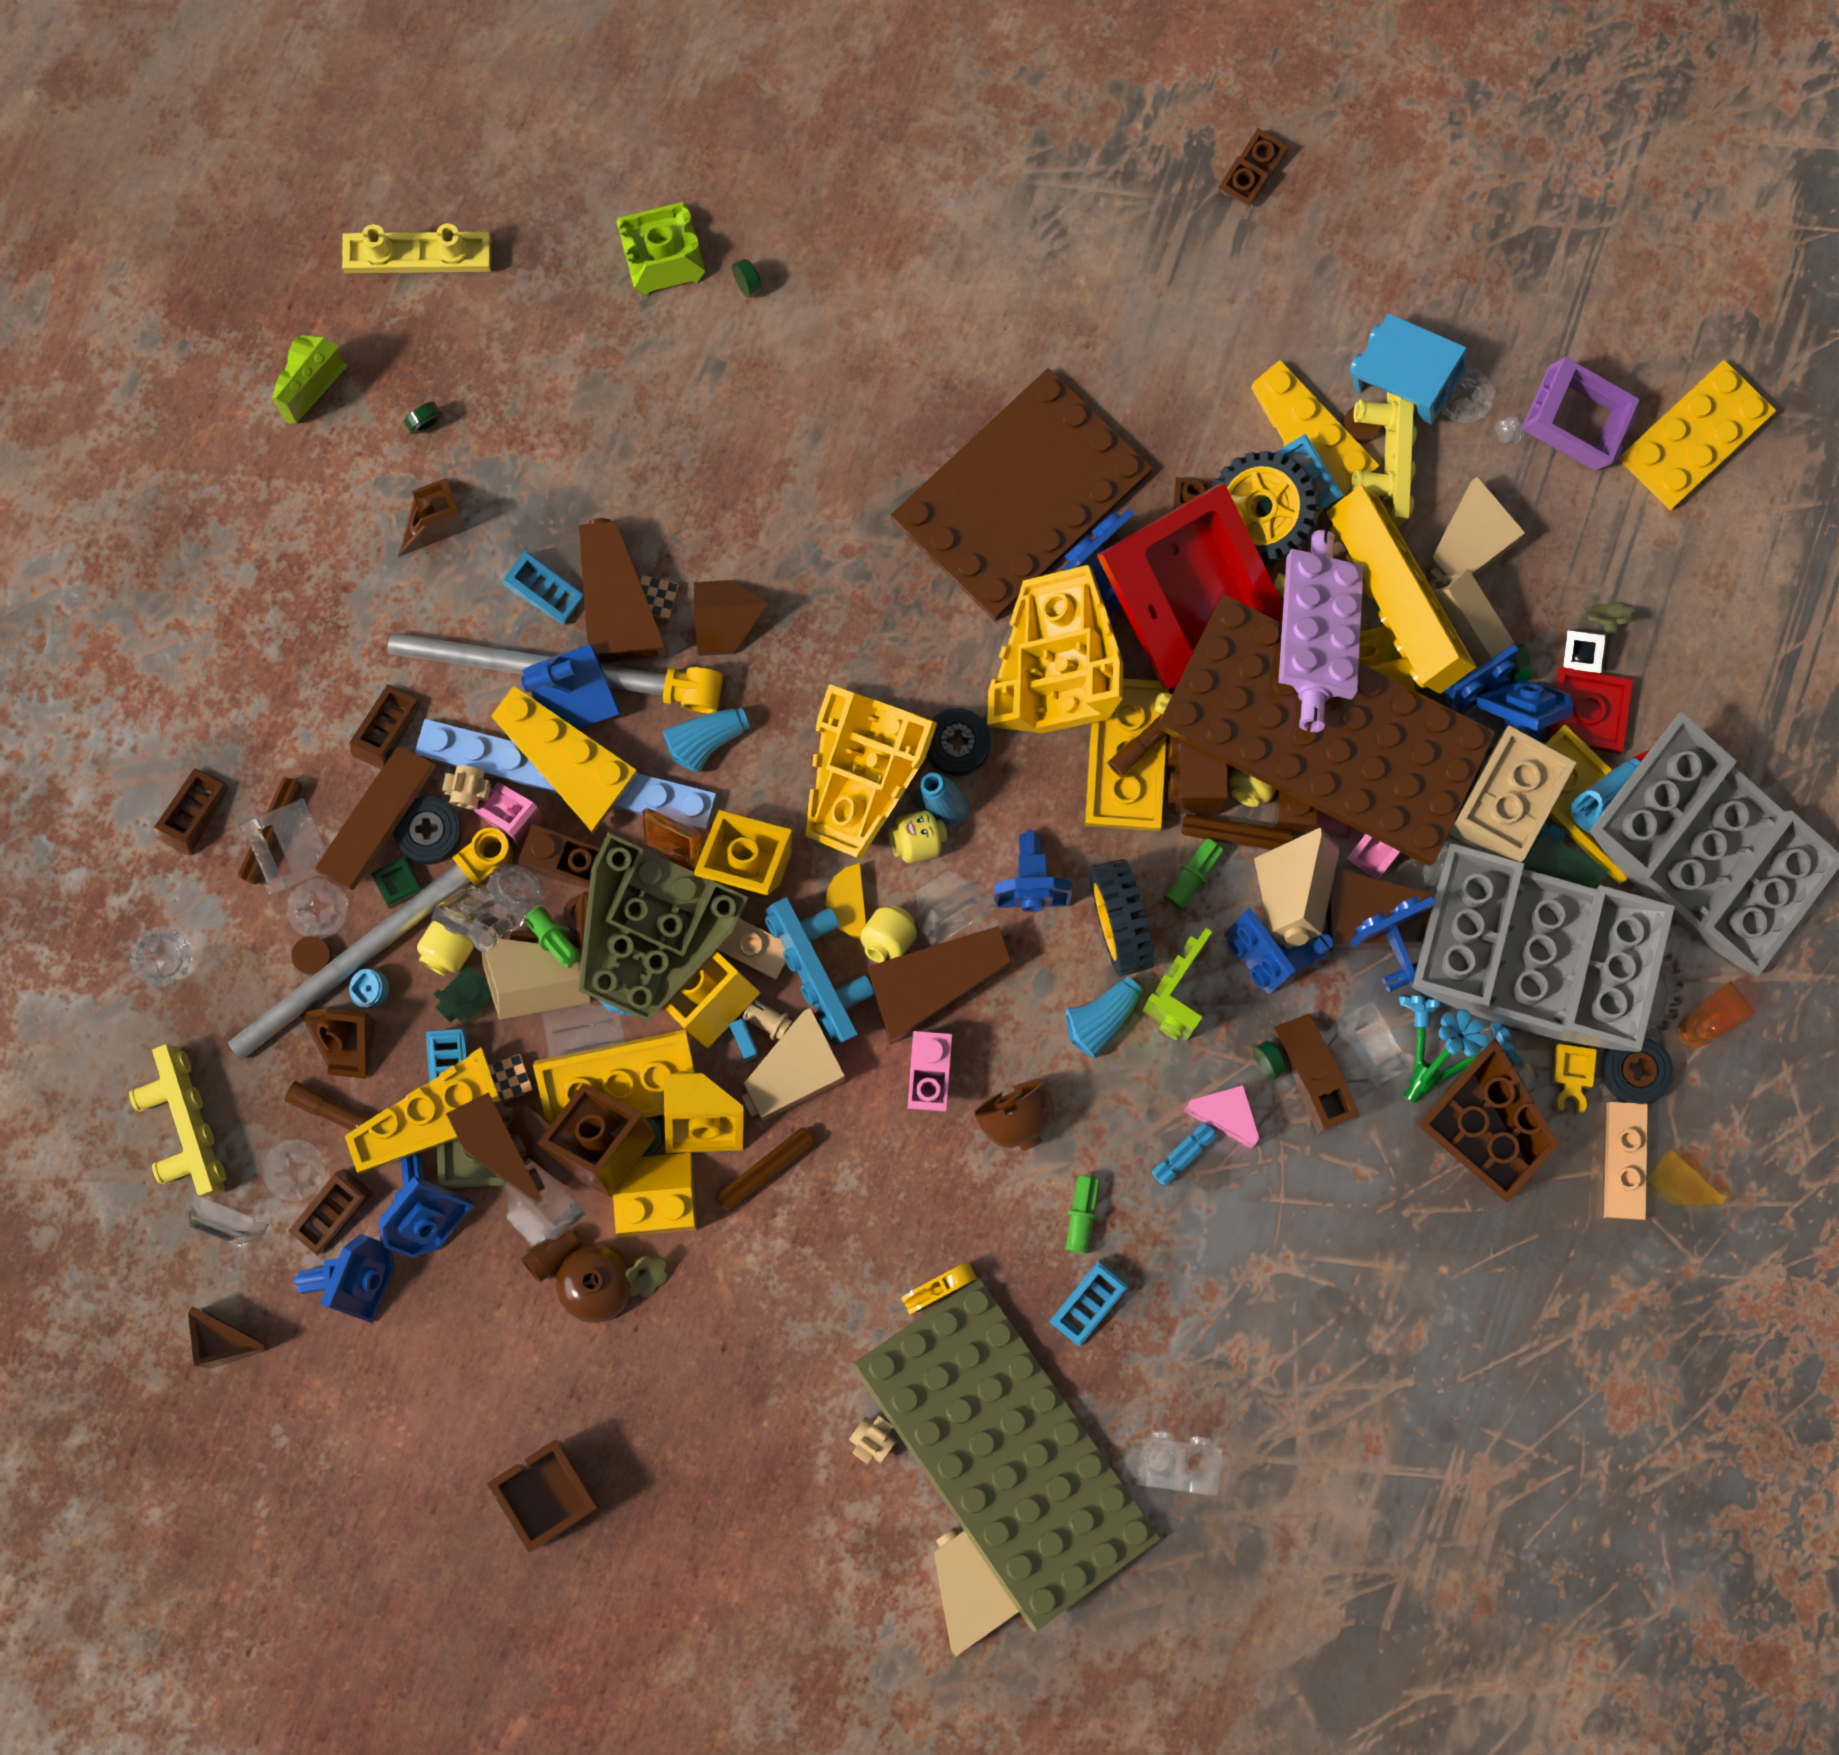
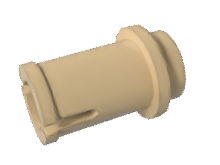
M756 998L742 1015L743 1020L769 1033L770 1039L773 1041L776 1039L780 1040L794 1023L788 1019L789 1014L783 1013L781 1015L759 1002Z

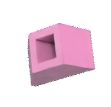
M913 1031L907 1109L946 1112L952 1034Z

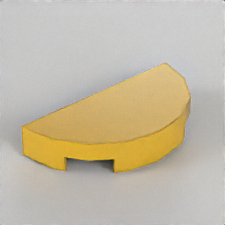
M860 863L845 867L835 875L827 889L826 908H831L836 915L839 931L854 939H860L861 930L866 925Z

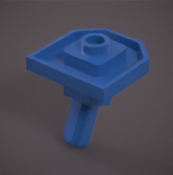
M1511 682L1478 696L1476 704L1477 708L1504 718L1503 730L1510 725L1537 741L1540 739L1543 728L1572 716L1573 711L1570 694L1534 682Z
M1031 829L1027 830L1026 833L1020 834L1018 878L995 883L993 895L994 908L1022 907L1023 911L1038 912L1045 910V907L1069 906L1072 897V881L1047 877L1045 854H1042L1041 835L1034 833V830Z
M412 1155L401 1159L403 1189L395 1193V1200L378 1220L380 1240L384 1247L411 1258L439 1249L474 1207L470 1198L425 1181L422 1158L419 1155Z
M360 1234L342 1248L339 1258L324 1260V1267L299 1271L298 1275L294 1277V1284L297 1285V1290L301 1294L325 1290L321 1305L373 1323L394 1270L392 1250L385 1248L381 1241Z

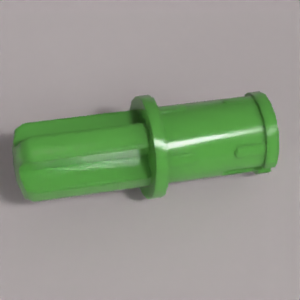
M1206 839L1189 863L1181 866V874L1168 892L1164 894V899L1172 906L1183 911L1201 884L1205 885L1207 883L1206 876L1222 856L1224 849L1214 840Z
M536 907L529 911L526 915V918L529 920H525V923L539 938L541 948L545 951H550L565 968L573 967L574 963L580 960V953L567 938L568 934L565 927L557 924L544 907Z
M1079 1175L1077 1178L1072 1211L1067 1213L1071 1218L1067 1243L1064 1249L1066 1251L1089 1254L1093 1221L1098 1220V1216L1095 1215L1100 1181L1096 1177Z

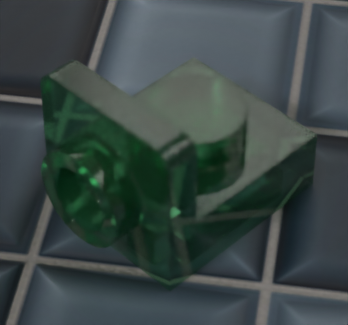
M470 965L443 991L437 989L433 993L440 1001L435 1008L450 1023L457 1018L464 1026L493 999L488 983Z

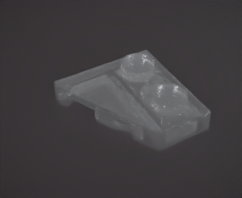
M586 1003L541 1012L549 1058L626 1042L620 1011L611 1013L603 1005L592 1006Z

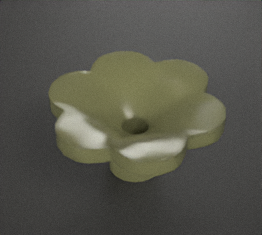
M1621 603L1594 605L1591 607V611L1588 612V619L1604 625L1603 633H1609L1611 636L1619 633V624L1629 623L1632 617L1635 616L1634 608L1624 607Z
M649 1256L636 1258L630 1262V1268L625 1272L626 1280L631 1284V1297L637 1295L644 1298L649 1297L654 1293L656 1287L662 1285L667 1279V1273L664 1271L666 1262L660 1256L652 1259Z

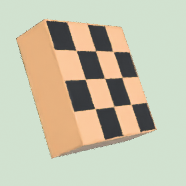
M642 575L641 585L654 617L670 622L679 584Z
M520 1054L488 1066L499 1099L503 1103L534 1092Z

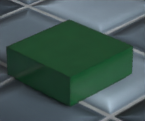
M406 857L371 873L389 909L413 898L423 890Z

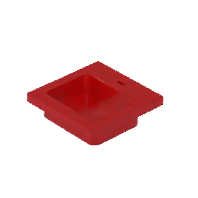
M1225 483L1215 485L1097 554L1163 689H1171L1178 684L1222 594L1278 622L1283 620V602Z

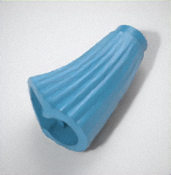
M741 707L736 710L728 709L696 717L666 728L662 733L672 760L690 771L700 773L711 754L742 734L744 730L750 729L745 712Z
M1631 758L1628 762H1624L1575 798L1574 802L1571 803L1570 814L1580 828L1592 834L1590 829L1641 763L1639 760Z
M926 774L921 780V788L914 794V802L917 808L931 812L936 820L942 819L944 824L954 825L965 820L969 813L970 805L968 799L958 786L940 774Z
M1125 977L1122 982L1119 981L1091 1003L1066 1008L1065 1018L1069 1040L1084 1054L1096 1059L1126 1022L1139 1001V996L1142 994L1143 989L1135 981Z

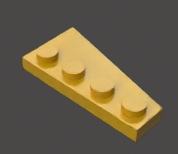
M1281 360L1252 383L1251 388L1273 428L1277 429L1284 441L1283 446L1285 447L1303 434H1307L1344 497L1351 492V478L1356 470L1373 473L1378 470L1380 465ZM1331 507L1321 512V514L1323 516L1326 515V511L1329 510Z
M515 686L511 688L491 715L497 725L537 768L538 772L557 791L592 834H594L638 774L636 769Z
M481 1047L469 1054V1057L457 1065L451 1066L440 1073V1076L406 1095V1098L394 1106L386 1108L345 1135L358 1174L457 1140L458 1137L446 1113L488 1092L493 1102L499 1099Z

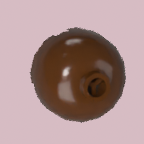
M1032 1079L1013 1086L1014 1092L1003 1097L1002 1092H1000L975 1110L977 1122L988 1139L998 1146L1005 1148L1020 1146L1022 1151L1031 1149L1042 1142L1040 1135L1049 1128L1053 1118V1102L1049 1091L1041 1079Z
M592 1244L576 1249L565 1258L557 1273L556 1291L559 1302L570 1315L582 1322L600 1323L613 1320L625 1311L632 1299L631 1284L625 1277V1272L630 1268L628 1262L620 1253L608 1246ZM589 1275H591L590 1280L585 1281L586 1278H587ZM596 1276H597L598 1279H599V1283H598V1284L595 1282V1277H596ZM592 1284L595 1287L593 1289H588L586 1286Z

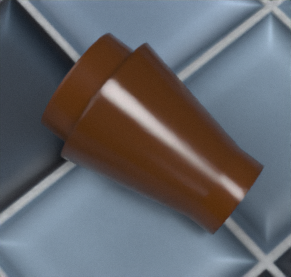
M565 1228L562 1232L526 1249L527 1254L521 1258V1261L529 1273L541 1283L546 1278L551 1280L558 1272L565 1258L578 1249L581 1244L571 1230Z

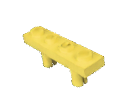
M448 223L439 226L437 232L384 233L382 227L372 224L365 227L363 233H343L342 269L345 274L491 272L490 232H458L456 226Z
M1387 392V404L1360 399L1355 405L1354 422L1385 426L1384 474L1356 470L1351 478V492L1359 485H1363L1375 494L1382 496L1383 504L1398 528L1411 517L1414 509V497L1410 496V487L1416 470L1415 461L1412 460V447L1417 437V428L1413 425V412L1416 410L1417 405Z
M167 1044L152 1049L160 1079L129 1091L130 1101L134 1109L139 1112L168 1101L183 1147V1152L152 1164L155 1179L159 1184H165L191 1174L198 1196L215 1197L225 1193L226 1190L223 1184L226 1180L225 1170L221 1162L215 1159L211 1145L214 1144V1136L209 1125L204 1123L200 1112L203 1102L199 1091L192 1087L188 1073L191 1072V1064L188 1056L179 1047Z

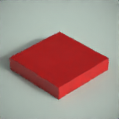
M1558 667L1554 688L1570 694L1573 711L1572 716L1548 726L1546 741L1563 725H1566L1590 749L1621 754L1624 748L1633 679Z

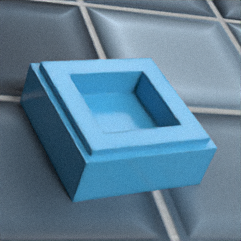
M739 1019L730 1023L729 1026L745 1063L748 1064L757 1060L759 1054L745 1021Z

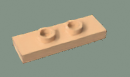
M740 918L733 932L716 949L719 953L775 981L778 980L786 965L783 956L785 948L780 939Z
M1606 1103L1604 1218L1646 1220L1648 1104Z

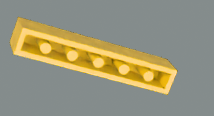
M1359 485L1326 511L1333 523L1330 530L1335 535V538L1347 548L1349 552L1345 555L1347 561L1363 565L1364 582L1362 588L1373 601L1377 602L1380 608L1377 614L1382 623L1388 629H1392L1395 634L1394 645L1399 653L1410 661L1413 667L1410 669V674L1415 682L1422 688L1428 687L1441 694L1475 669L1476 665L1379 495L1363 485Z

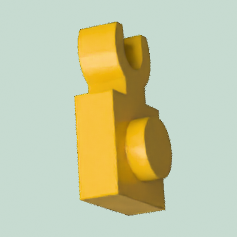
M1563 1044L1555 1046L1552 1084L1563 1085L1562 1092L1556 1096L1554 1101L1556 1111H1563L1565 1099L1572 1098L1576 1102V1114L1584 1113L1587 1101L1581 1090L1582 1088H1593L1597 1049Z

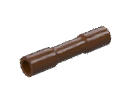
M1162 714L1136 738L1131 739L1107 762L1113 772L1120 778H1124L1167 735V733L1156 728Z
M296 1080L291 1084L285 1096V1102L312 1115L321 1116L350 1131L373 1118L349 1109L329 1099L325 1094Z

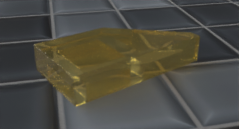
M1672 1150L1646 1176V1182L1672 1206L1720 1205L1726 1200Z

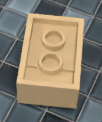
M1509 725L1498 738L1464 800L1448 834L1481 852L1521 863L1528 854L1577 762Z

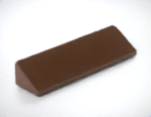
M396 747L316 865V871L333 885L352 891L355 890L436 769V765L405 748Z

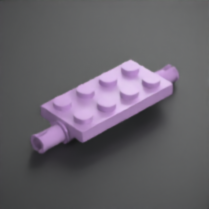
M1317 530L1311 534V553L1291 549L1286 559L1278 683L1293 686L1297 691L1299 699L1302 700L1299 726L1307 731L1308 722H1310V732H1319L1324 729L1325 702L1328 699L1338 696L1352 700L1357 693L1363 565L1334 559L1335 535L1328 531L1327 541H1324L1325 530Z

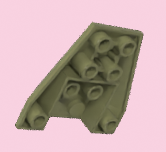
M608 833L591 869L578 991L649 1022L733 932L748 897L712 880L695 876L693 871Z

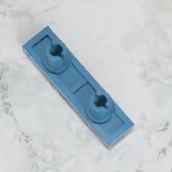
M787 897L773 903L765 910L768 915L765 918L767 927L775 938L779 937L785 948V951H783L785 962L791 971H797L803 983L801 985L803 997L810 1006H815L821 1018L818 1020V1024L827 1040L832 1039L836 1046L857 1035L846 1010L874 995L870 981L866 976H862L837 989L833 988L811 945V941L839 927L836 915L831 908H827L800 921Z

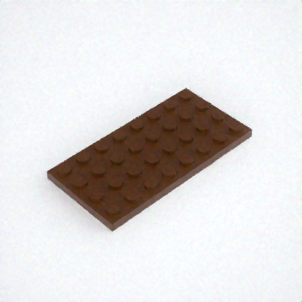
M1222 594L1156 728L1430 867L1435 864L1495 731L1361 663L1358 666L1357 693L1353 699L1338 696L1328 699L1325 702L1324 729L1319 732H1310V722H1308L1307 731L1301 729L1299 722L1301 719L1302 700L1299 699L1298 693L1293 686L1278 683L1282 623Z

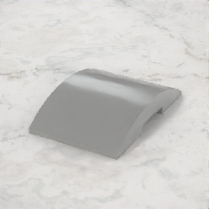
M1679 712L1592 826L1590 832L1612 862L1649 899L1675 906L1672 916L1674 921L1738 967L1753 976H1759L1839 869V852L1792 810L1784 811L1734 766L1737 761L1683 712Z
M1449 843L1434 898L1435 904L1432 906L1412 988L1454 1008L1466 1009L1475 1016L1526 1032L1583 1045L1640 1052L1644 1042L1675 906L1599 885L1597 889L1523 869L1524 863Z

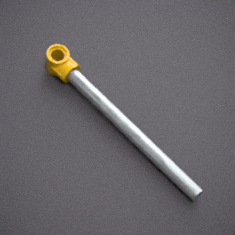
M391 633L388 641L389 655L523 675V668L552 658L551 656L399 633ZM601 664L610 688L663 696L664 704L672 705L674 701L681 702L680 706L693 712L710 714L718 711L724 677L718 671L690 667L687 668L686 673L678 672V669L675 667H669L667 674Z
M484 828L478 831L473 837L472 842L452 857L457 864L227 1042L233 1052L243 1060L469 882H472L477 887L493 873L506 869L512 863L514 857V848L506 835L495 828ZM492 842L501 843V851L497 856L493 858L484 857V849L488 844Z

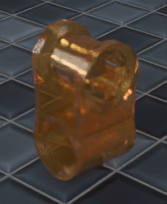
M1730 981L1705 999L1702 1005L1679 1022L1677 1028L1678 1036L1686 1046L1700 1048L1724 1031L1728 1032L1753 1014L1755 1010L1735 984ZM1702 1023L1705 1029L1698 1033L1695 1026Z

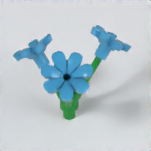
M1399 995L1400 1006L1408 1007L1415 1011L1414 1027H1418L1416 1058L1413 1067L1414 1073L1409 1079L1411 1084L1404 1093L1408 1100L1417 1103L1422 1094L1429 1093L1434 1085L1465 1069L1480 1053L1478 1048L1482 1051L1488 1045L1489 1037L1480 1033L1484 1030V1024L1480 1020L1475 1019L1469 1022L1470 1012L1468 1010L1459 1009L1456 1017L1451 1013H1445L1440 1021L1442 1026L1439 1029L1440 1038L1446 1041L1445 1049L1430 1064L1424 1060L1426 1028H1430V1014L1448 1005L1436 999L1427 1000V998L1420 995ZM1492 1022L1490 1024L1493 1031L1492 1040L1496 1037L1512 1065L1518 1066L1523 1064L1512 1043H1509L1511 1035L1506 1027L1502 1028L1500 1023ZM1463 1050L1468 1058L1442 1071L1439 1070L1451 1054L1456 1055Z

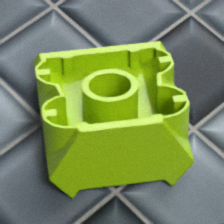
M684 201L618 217L616 222L635 290L648 296L651 291L692 281L696 284L705 273V268L691 215Z
M303 335L295 337L288 352V363L285 370L280 373L271 397L285 422L289 424L297 423L348 367V364L342 361L337 351L340 346L323 337Z

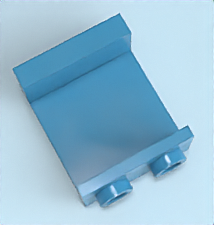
M1388 313L1381 325L1376 324L1372 329L1368 339V346L1364 353L1357 354L1351 364L1350 374L1352 375L1354 390L1361 393L1366 383H1369L1417 405L1418 418L1432 425L1468 366L1467 349L1458 343Z

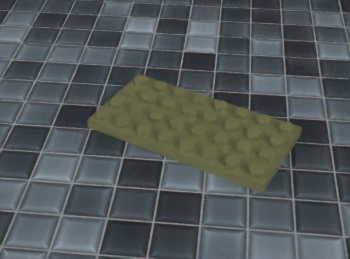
M979 1277L851 1365L1033 1632L1038 1631L1160 1540V1537Z

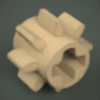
M458 765L455 775L446 773L442 791L445 792V795L450 796L449 804L463 809L475 810L478 807L479 800L488 802L491 784H489V780L483 779L485 772L476 767Z
M880 1415L875 1422L865 1416L849 1439V1441L857 1446L852 1454L866 1464L872 1458L881 1464L898 1440L890 1434L893 1429L891 1423Z

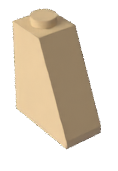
M1478 477L1470 482L1426 567L1429 571L1428 577L1430 581L1465 569H1469L1473 577H1476L1515 547L1525 534Z
M1469 569L1428 581L1474 661L1476 668L1514 644V641Z
M1321 827L1254 858L1269 932L1287 949L1301 946L1308 940L1322 934L1340 850L1339 845Z
M493 937L481 938L482 965L499 1020L590 1003V996L578 991L580 973L578 962H575L571 968H565L550 951L543 950L537 943Z
M811 1008L801 1013L744 1082L748 1093L741 1097L751 1117L759 1114L762 1122L845 1082V1076Z
M954 1527L936 1540L939 1548L933 1551L950 1648L955 1657H957L1019 1611L964 1530L959 1533Z

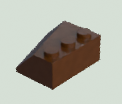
M1496 1037L1468 1064L1417 1122L1420 1128L1507 1203L1560 1145Z

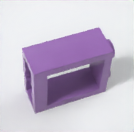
M1564 357L1548 366L1521 430L1596 471L1607 465L1614 464L1623 450L1621 441L1624 434L1630 430L1636 420L1637 414L1634 411L1640 399L1571 359ZM1568 387L1611 411L1595 448L1552 424Z

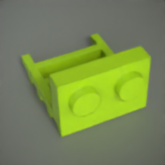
M1205 928L1198 940L1190 936L1180 956L1176 957L1170 967L1168 975H1164L1155 991L1160 997L1152 993L1142 1012L1159 1022V1029L1174 1040H1178L1181 1037L1187 1041L1202 1019V1016L1171 995L1211 935L1212 931L1208 928Z

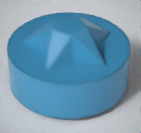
M362 969L358 971L350 981V997L360 1007L376 1008L382 1005L389 993V983L386 976L378 970Z

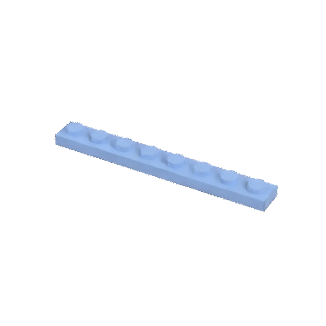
M427 719L424 720L415 754L422 758L454 768L458 765L476 767L483 770L485 776L558 794L512 741ZM637 774L613 808L707 832L717 796L713 792Z

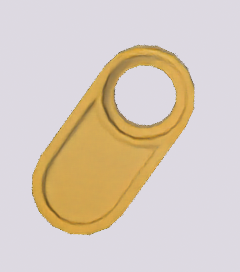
M968 1261L901 1297V1300L907 1307L909 1315H912L960 1290L978 1278Z

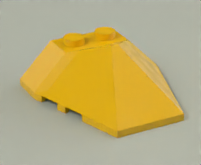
M1085 565L1024 580L1009 624L1013 627L1007 647L1002 646L999 658L1003 661L997 680L992 679L989 686L987 725L992 728L1043 734L1108 720L1123 699V661L1092 567Z
M829 684L816 724V732H820L821 737L819 754H813L812 766L817 767L815 789H810L805 836L861 859L924 762L937 722Z

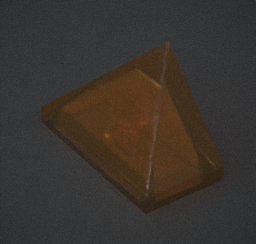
M650 808L642 810L644 842L696 868L703 850L704 839L702 835Z

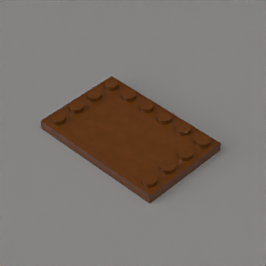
M1047 368L890 515V520L993 621H996L1017 601L1024 580L1043 576L1152 472V467L1057 375Z

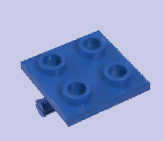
M1130 508L1121 516L1114 511L1092 531L1096 538L1092 540L1088 535L1082 542L1076 545L1065 555L1069 563L1061 569L1065 571L1085 565L1092 567L1106 611L1118 608L1121 603L1097 554L1103 551L1101 544L1134 515Z
M592 643L522 669L524 676L521 677V683L526 692L531 691L535 701L576 729L621 713Z
M1513 644L1446 689L1443 692L1448 698L1446 707L1454 711L1460 710L1461 713H1464L1477 704L1478 696L1488 690L1492 691L1506 685L1510 681V673L1515 667L1514 662L1519 651L1516 645Z
M1415 896L1397 905V908L1390 912L1391 916L1388 918L1382 912L1363 921V924L1356 928L1358 934L1349 941L1352 948L1379 935L1385 934L1401 965V970L1382 978L1384 985L1398 979V981L1385 987L1389 993L1406 984L1412 986L1418 962L1411 963L1397 927L1421 916L1435 904L1432 897L1420 901L1419 897Z
M1251 908L1246 910L1224 933L1231 952L1236 957L1242 958L1250 969L1249 974L1253 982L1259 988H1264L1268 995L1308 965L1324 960L1329 954V949L1333 946L1332 938L1326 934L1290 949H1287L1284 945L1278 946Z

